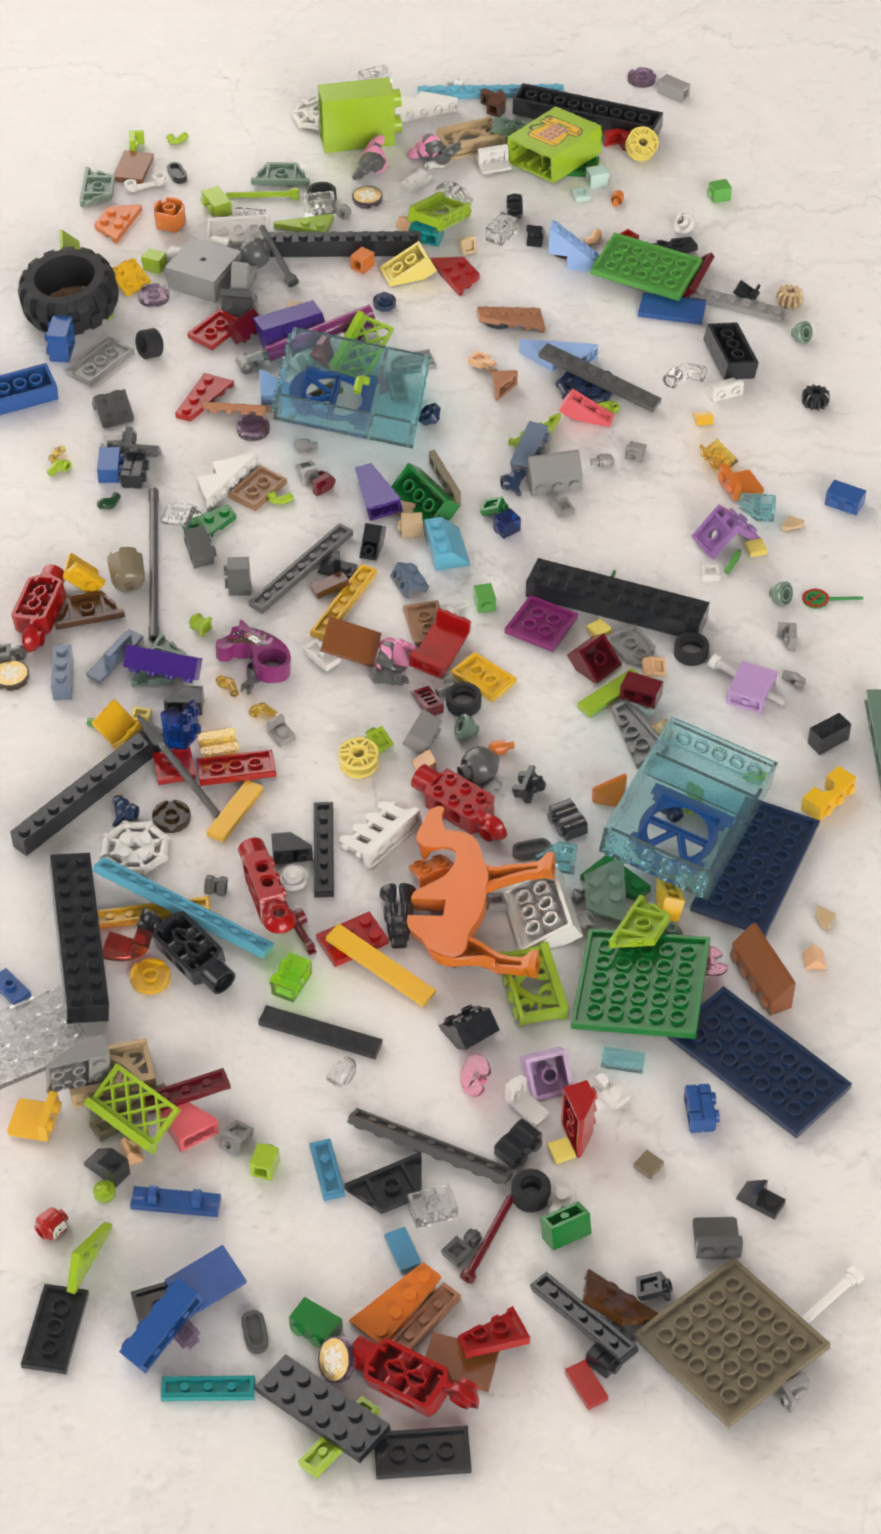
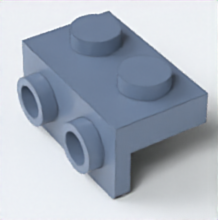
M397 562L390 577L403 597L408 598L412 590L427 592L429 585L419 572L418 567L413 563Z

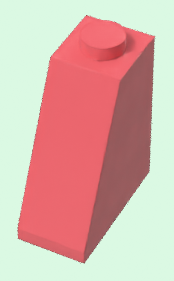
M189 1102L177 1106L181 1111L167 1130L181 1152L219 1133L217 1119ZM169 1108L161 1111V1118H167L173 1109Z

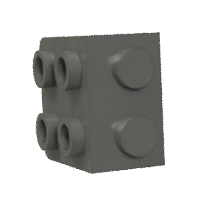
M125 389L114 390L111 393L98 394L93 397L92 407L93 410H97L103 428L117 426L134 420Z
M126 426V430L122 432V441H124V447L128 452L135 454L145 453L149 457L162 455V450L159 446L136 444L137 432L133 427Z
M696 1217L693 1219L696 1259L741 1258L743 1239L742 1236H739L737 1219L735 1217Z

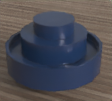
M381 292L374 296L373 307L381 312L391 311L396 307V297L390 293Z
M436 403L424 406L420 411L419 422L424 426L436 424L440 419V406Z

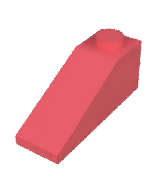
M573 388L562 400L559 412L572 420L606 427L611 426L614 418L613 413Z

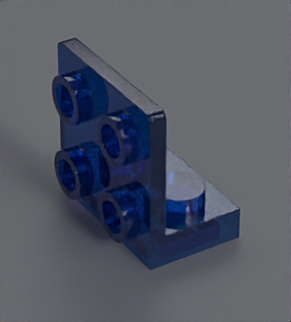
M191 700L181 711H162L160 713L164 742L169 749H187L201 734V724L198 721L199 708L196 706L195 700Z

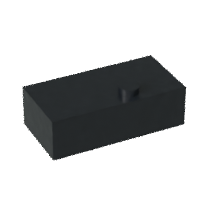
M738 322L707 324L703 340L723 380L733 377L735 379L755 378L759 362Z

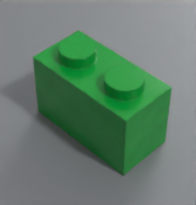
M578 1201L540 1218L542 1239L553 1250L592 1234L590 1212Z
M306 1297L301 1300L289 1316L291 1331L299 1337H305L317 1348L322 1347L331 1338L337 1339L343 1331L342 1318Z

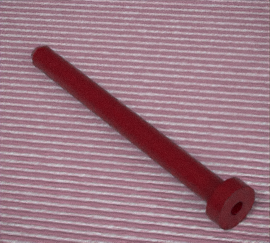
M511 1194L506 1196L468 1268L462 1270L460 1278L470 1284L474 1283L476 1279L475 1272L513 1204Z

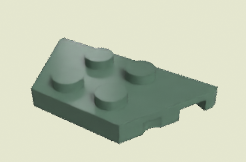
M505 116L494 117L491 133L510 136L526 124L516 118L511 120Z
M267 162L257 172V176L251 178V185L310 186V179L305 177V172L300 169L299 164L296 162Z
M86 167L79 201L80 207L112 199L115 175L99 170L96 173L91 171L90 167Z
M163 633L159 634L151 647L152 649L187 655L174 642L166 640ZM140 670L139 673H135L131 686L172 684L174 680L164 678L163 674H157V676L146 675V671Z
M620 857L585 874L584 879L586 910H589L595 916H601L603 919L609 921L614 919L622 922L627 914L624 858Z

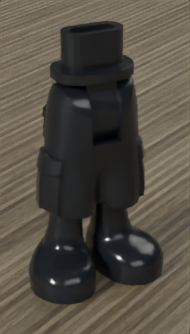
M394 883L384 885L379 891L380 898L383 901H387V904L383 907V914L387 926L388 939L393 949L406 948L407 941H409L410 930L407 925L408 915H413V906L409 901L416 888L407 883L399 884V904H396L397 887Z

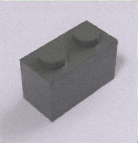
M205 526L184 530V542L193 568L214 564V557L217 556L215 546H211L210 532H206Z
M227 557V565H224V576L228 577L225 578V589H229V596L251 595L249 557Z

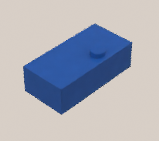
M47 363L0 375V415L58 400L57 384Z

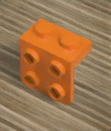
M726 463L720 465L718 481L734 502L764 492V488L750 470L733 473Z
M439 854L432 856V859L426 861H414L408 868L417 877L419 888L445 876L454 863L446 856Z

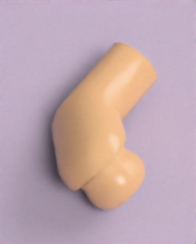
M595 229L591 237L583 238V241L586 245L597 244L602 237V232L599 229Z

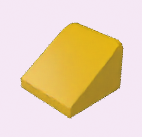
M711 412L693 413L696 426L713 424L714 416Z

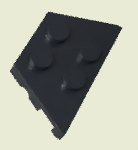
M418 1152L344 1183V1188L348 1193L380 1214L421 1198L422 1154Z

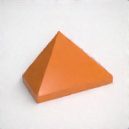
M624 773L593 787L592 802L621 808L626 790L627 775Z

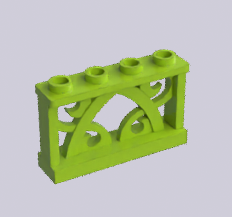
M439 191L410 205L407 221H418L435 227L437 231L441 232L469 218L472 212V203L454 200L446 197L444 192ZM445 210L447 213H435V211Z
M548 942L540 943V946L509 952L500 951L502 955L523 957L531 950H539L541 958L539 970H543L544 973L539 974L538 978L535 979L548 981L547 984L539 989L537 996L521 987L522 982L527 976L502 975L503 986L508 988V1003L513 1005L512 1016L514 1020L518 1021L519 1027L524 1026V1024L557 1018L560 1020L568 1019L569 1006ZM545 991H549L551 993V995L545 994V998L542 997V994ZM534 1004L538 1005L536 1011L525 1012L522 1009L524 1005H529V1010L534 1007Z

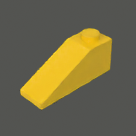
M656 872V905L659 909L664 910L670 915V922H679L685 899L676 875Z

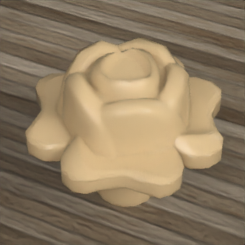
M663 718L661 722H654L652 726L653 730L661 738L672 736L675 731L671 728L670 721L667 718Z

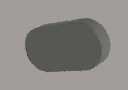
M545 838L520 841L513 845L512 855L519 861L542 858L547 852H551V843Z
M249 1310L241 1318L246 1347L253 1354H261L269 1346L264 1316L257 1310Z

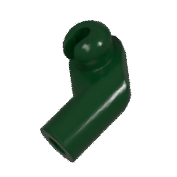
M114 492L111 498H101L97 501V507L99 509H113L120 500L121 495Z

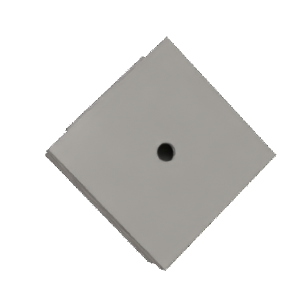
M192 237L165 266L168 288L216 303L221 297L220 288L228 289L231 285L232 262H241V251Z

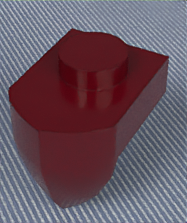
M323 470L318 471L319 477L312 480V490L316 497L331 490L336 482L331 474Z

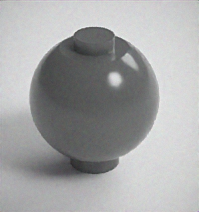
M250 237L244 240L239 248V251H241V262L257 265V269L265 266L270 258L271 248L269 243L259 237Z
M473 747L463 755L461 765L457 767V773L474 784H486L491 779H494L498 772L499 757L486 747Z

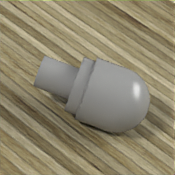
M301 438L294 442V448L298 452H308L311 449L318 448V442H310V439Z
M611 454L597 455V458L590 459V465H597L601 468L611 467L614 463V457Z

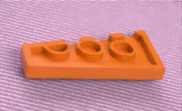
M422 1262L353 1316L349 1322L377 1344L386 1337L392 1339L442 1277L438 1272Z

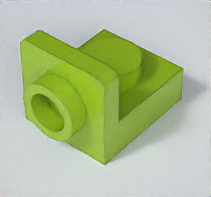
M129 130V150L136 152V147L145 144L143 130Z
M383 726L377 729L372 727L365 732L366 736L364 738H368L376 744L379 754L394 745Z

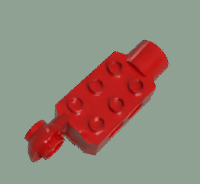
M46 565L43 567L40 575L29 577L11 613L15 630L22 633V643L28 653L44 646L45 634L51 632L65 601L64 570L59 566Z
M423 764L415 771L411 780V786L425 795L426 808L430 810L434 807L442 806L445 810L442 818L470 835L479 832L480 836L487 842L492 840L499 841L507 837V830L503 822L494 816V795L450 769L438 772L430 766Z
M248 838L238 846V853L242 861L245 881L260 922L272 933H286L295 926L296 916L284 899L286 897L285 888L283 885L280 886L279 873L273 869L275 868L273 857L269 856L265 843L261 838Z
M359 1336L349 1349L348 1367L364 1374V1379L369 1388L428 1418L437 1413L447 1395L451 1402L463 1409H469V1407L478 1409L479 1396L477 1393L479 1387L475 1383L463 1377L460 1378L459 1382L451 1379L447 1367L387 1337L376 1344L363 1336Z

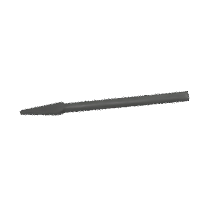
M137 715V719L151 743L159 747L212 815L217 818L221 812L163 741L164 737L141 715Z

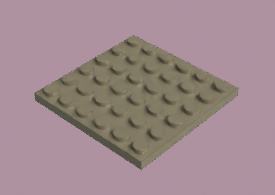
M734 1257L633 1333L636 1341L728 1429L780 1389L785 1381L795 1377L830 1349L829 1341Z

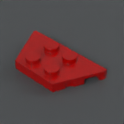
M465 257L430 258L437 272L459 296L463 295L464 289H469L473 283L480 279V273Z

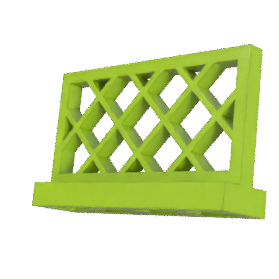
M358 310L328 365L330 372L357 378L355 372L365 370V376H370L394 328L364 315V312ZM366 321L372 323L374 328L365 331L364 325ZM386 329L388 333L385 336L379 337L378 330ZM376 332L378 338L368 341L366 334ZM365 335L367 342L357 345V338ZM379 342L380 348L372 351L370 344ZM368 345L370 352L361 355L359 348ZM357 349L359 356L350 359V351ZM372 355V363L364 365L362 358ZM361 359L363 366L353 369L351 362ZM350 363L352 370L346 372L341 370L343 365Z
M117 1063L92 1098L87 1097L83 1103L153 1155L159 1148L156 1145L181 1111L180 1108ZM121 1071L124 1074V1082L115 1084L114 1077ZM139 1084L140 1094L130 1096L129 1085ZM125 1086L126 1097L116 1099L115 1089ZM111 1090L112 1100L103 1102L99 1099L104 1091ZM154 1095L155 1105L146 1107L145 1097ZM140 1098L141 1108L132 1110L131 1100ZM126 1101L127 1112L118 1113L117 1103ZM168 1106L172 1108L173 1111L170 1115L162 1119L160 1108ZM156 1109L157 1120L147 1122L146 1111ZM142 1113L143 1123L134 1125L132 1115ZM158 1124V1132L152 1138L149 1136L148 1126Z

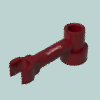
M298 908L293 911L296 916V924L293 928L303 942L307 953L311 956L317 953L316 946L302 927V924L307 923L308 920L303 909Z

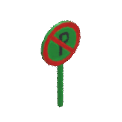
M809 589L802 596V601L806 606L816 609L826 606L829 601L864 599L863 596L829 597L821 589Z

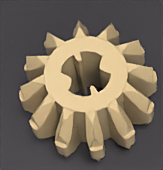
M792 284L780 286L776 295L778 305L788 309L800 307L804 300L803 290Z

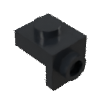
M740 280L733 293L738 297L755 300L760 294L758 290L761 285L758 284L755 288H752Z

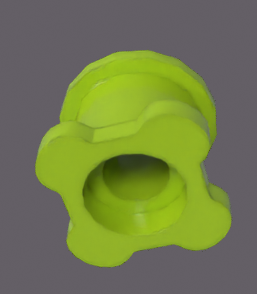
M200 613L192 615L189 620L190 628L199 631V636L204 637L213 627L211 625L212 618L209 616L204 618Z

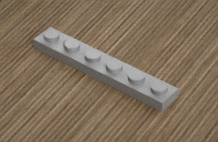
M697 287L695 293L690 295V299L706 300L707 305L782 323L787 312L786 308L704 287Z

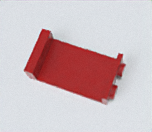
M438 608L436 620L418 650L411 651L409 666L443 679L471 632V621L448 610Z

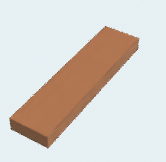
M443 1282L391 1340L414 1351L461 1300V1294Z

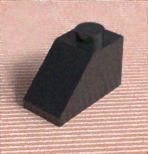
M98 1148L84 1162V1166L103 1180L111 1181L115 1188L131 1174L128 1159L113 1148Z

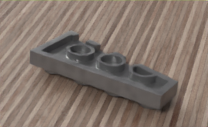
M628 699L611 707L612 714L636 769L669 752L665 742Z

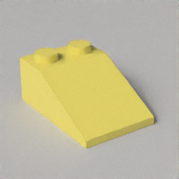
M419 241L379 267L389 286L424 280L437 271Z

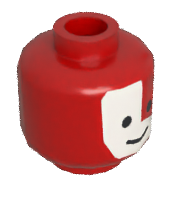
M50 1207L36 1217L35 1231L43 1240H55L67 1230L68 1216L62 1209L57 1210L54 1207Z

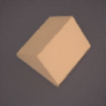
M816 944L803 951L805 969H826L824 952Z
M123 1137L120 1150L122 1155L128 1159L129 1165L142 1162L144 1156L141 1147L131 1139Z

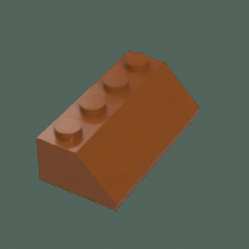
M753 923L732 943L730 959L739 968L742 978L746 979L749 983L750 990L758 997L761 1007L766 1009L771 1016L792 1008L796 982L758 925Z

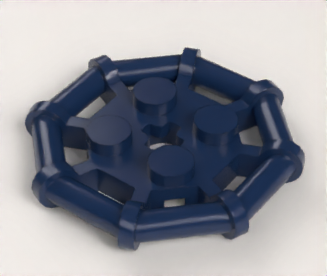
M568 371L556 381V387L560 390L562 400L569 393L566 389L571 391L572 388L595 403L608 401L613 393Z

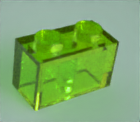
M289 952L287 957L281 960L276 974H272L270 978L271 994L294 1003L312 974V960Z

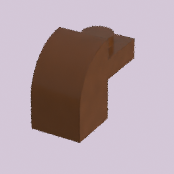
M485 88L481 90L480 103L487 106V114L501 117L505 113L506 94L503 91L493 92Z

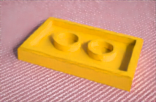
M473 652L450 671L459 682H469L476 685L480 689L482 696L491 702L495 701L517 681L516 677L476 652Z

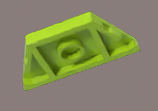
M639 895L610 938L609 947L654 946L669 924L670 915L664 910L659 909L656 904L646 902L643 895Z

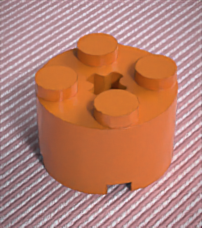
M166 197L164 201L160 199L155 202L154 217L156 228L177 233L186 224L185 205L180 199Z

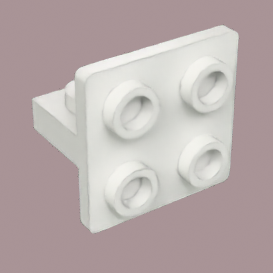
M507 144L478 149V154L474 157L482 174L511 170V164L508 161Z

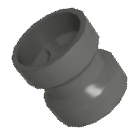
M206 875L204 894L212 895L215 893L218 896L225 897L228 878L225 876L216 878L214 875Z

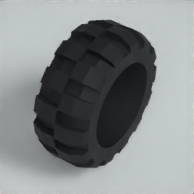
M72 246L63 247V250L58 251L50 250L43 253V257L32 260L28 264L27 270L22 272L19 280L18 295L25 317L38 330L44 333L48 332V322L51 321L53 315L72 316L76 336L84 334V331L90 328L92 330L102 325L103 319H109L117 305L119 289L114 269L99 253L95 254L92 249L84 247L75 249ZM71 286L86 287L84 290L70 296H51V293H55L62 288Z

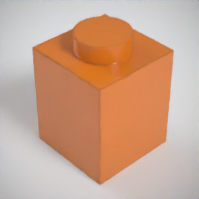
M364 247L359 248L350 256L351 269L361 274L366 273L375 265L374 252Z

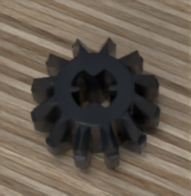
M517 193L510 194L506 200L507 217L513 220L521 219L523 217L522 195Z
M812 384V386H807L806 389H803L801 401L805 408H811V411L813 409L819 411V409H825L828 406L830 394L826 387H821L820 384L818 386Z

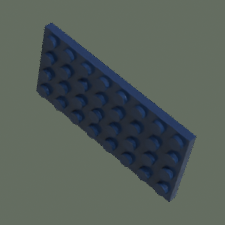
M746 796L735 817V823L731 830L728 831L690 906V911L743 930L756 923L766 937L816 834L820 820Z
M724 986L701 1005L696 1039L668 1037L675 1045L795 1138L799 1137L852 1087V1083Z

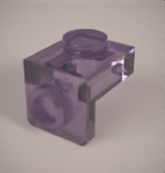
M188 1320L174 1339L183 1350L186 1347L191 1349L200 1341L198 1337L201 1333Z

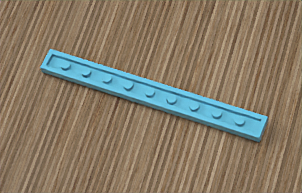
M563 84L535 85L564 92ZM521 85L418 86V94L420 91L458 99H481V90L485 88L493 92L501 90L506 94V98H513Z
M103 857L93 866L92 871L101 877L132 891L136 895L144 897L152 903L167 909L169 912L185 911L204 930H208L220 938L226 939L236 946L253 953L255 956L264 958L273 950V942L106 857Z

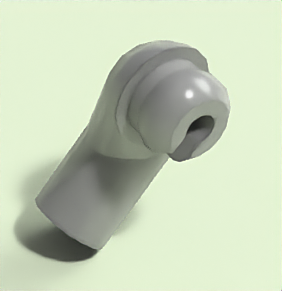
M783 671L782 679L794 681V687L797 689L804 688V684H806L804 677L796 672Z
M453 674L444 675V685L435 689L438 697L446 695L450 686L456 683Z
M494 778L486 783L482 789L491 793L493 790L499 791L503 784Z

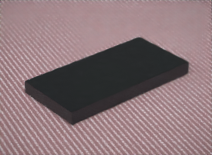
M44 1284L22 1357L21 1368L67 1374L87 1304L89 1290L79 1288L73 1294L67 1292V1287Z
M468 1426L389 1431L375 1447L376 1480L472 1473Z

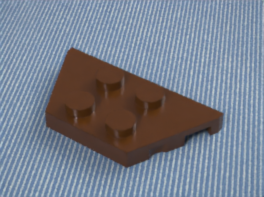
M103 591L70 596L65 598L64 606L59 612L60 617L55 622L56 630L124 618L125 612L123 609H119L116 603L108 598Z
M590 1269L587 1270L584 1277L586 1282L583 1289L582 1302L619 1326H629L630 1324L643 1325L644 1320H651L659 1314L637 1300L634 1295L618 1288L615 1283L607 1281Z

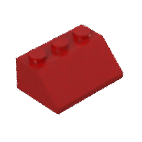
M588 1080L563 1087L561 1125L577 1158L582 1156L593 1134L594 1124H596L594 1113L597 1111L595 1100L598 1099L596 1089L590 1086Z

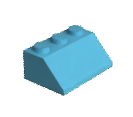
M443 517L425 519V538L435 571L470 566L459 527Z

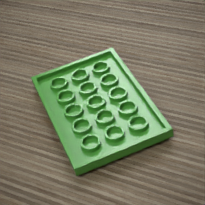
M614 232L590 269V274L680 301L700 268L702 258Z

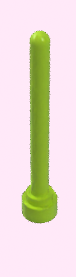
M299 187L289 189V191L227 192L226 196L228 198L289 197L293 200H299Z

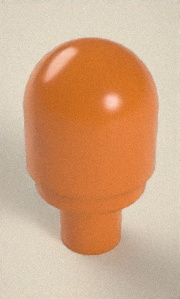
M621 190L614 191L611 196V202L614 207L623 202L624 193Z
M505 740L493 741L488 746V749L498 756L507 753V750L515 748L514 741L505 742Z

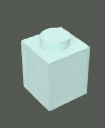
M604 165L586 168V182L590 189L608 186L610 173Z

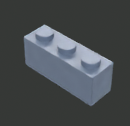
M533 421L528 422L511 458V471H516L520 468L525 471L527 476L528 457L543 455L544 447L550 441L551 434L549 433L548 426Z
M71 644L53 645L51 689L53 700H72L74 659Z

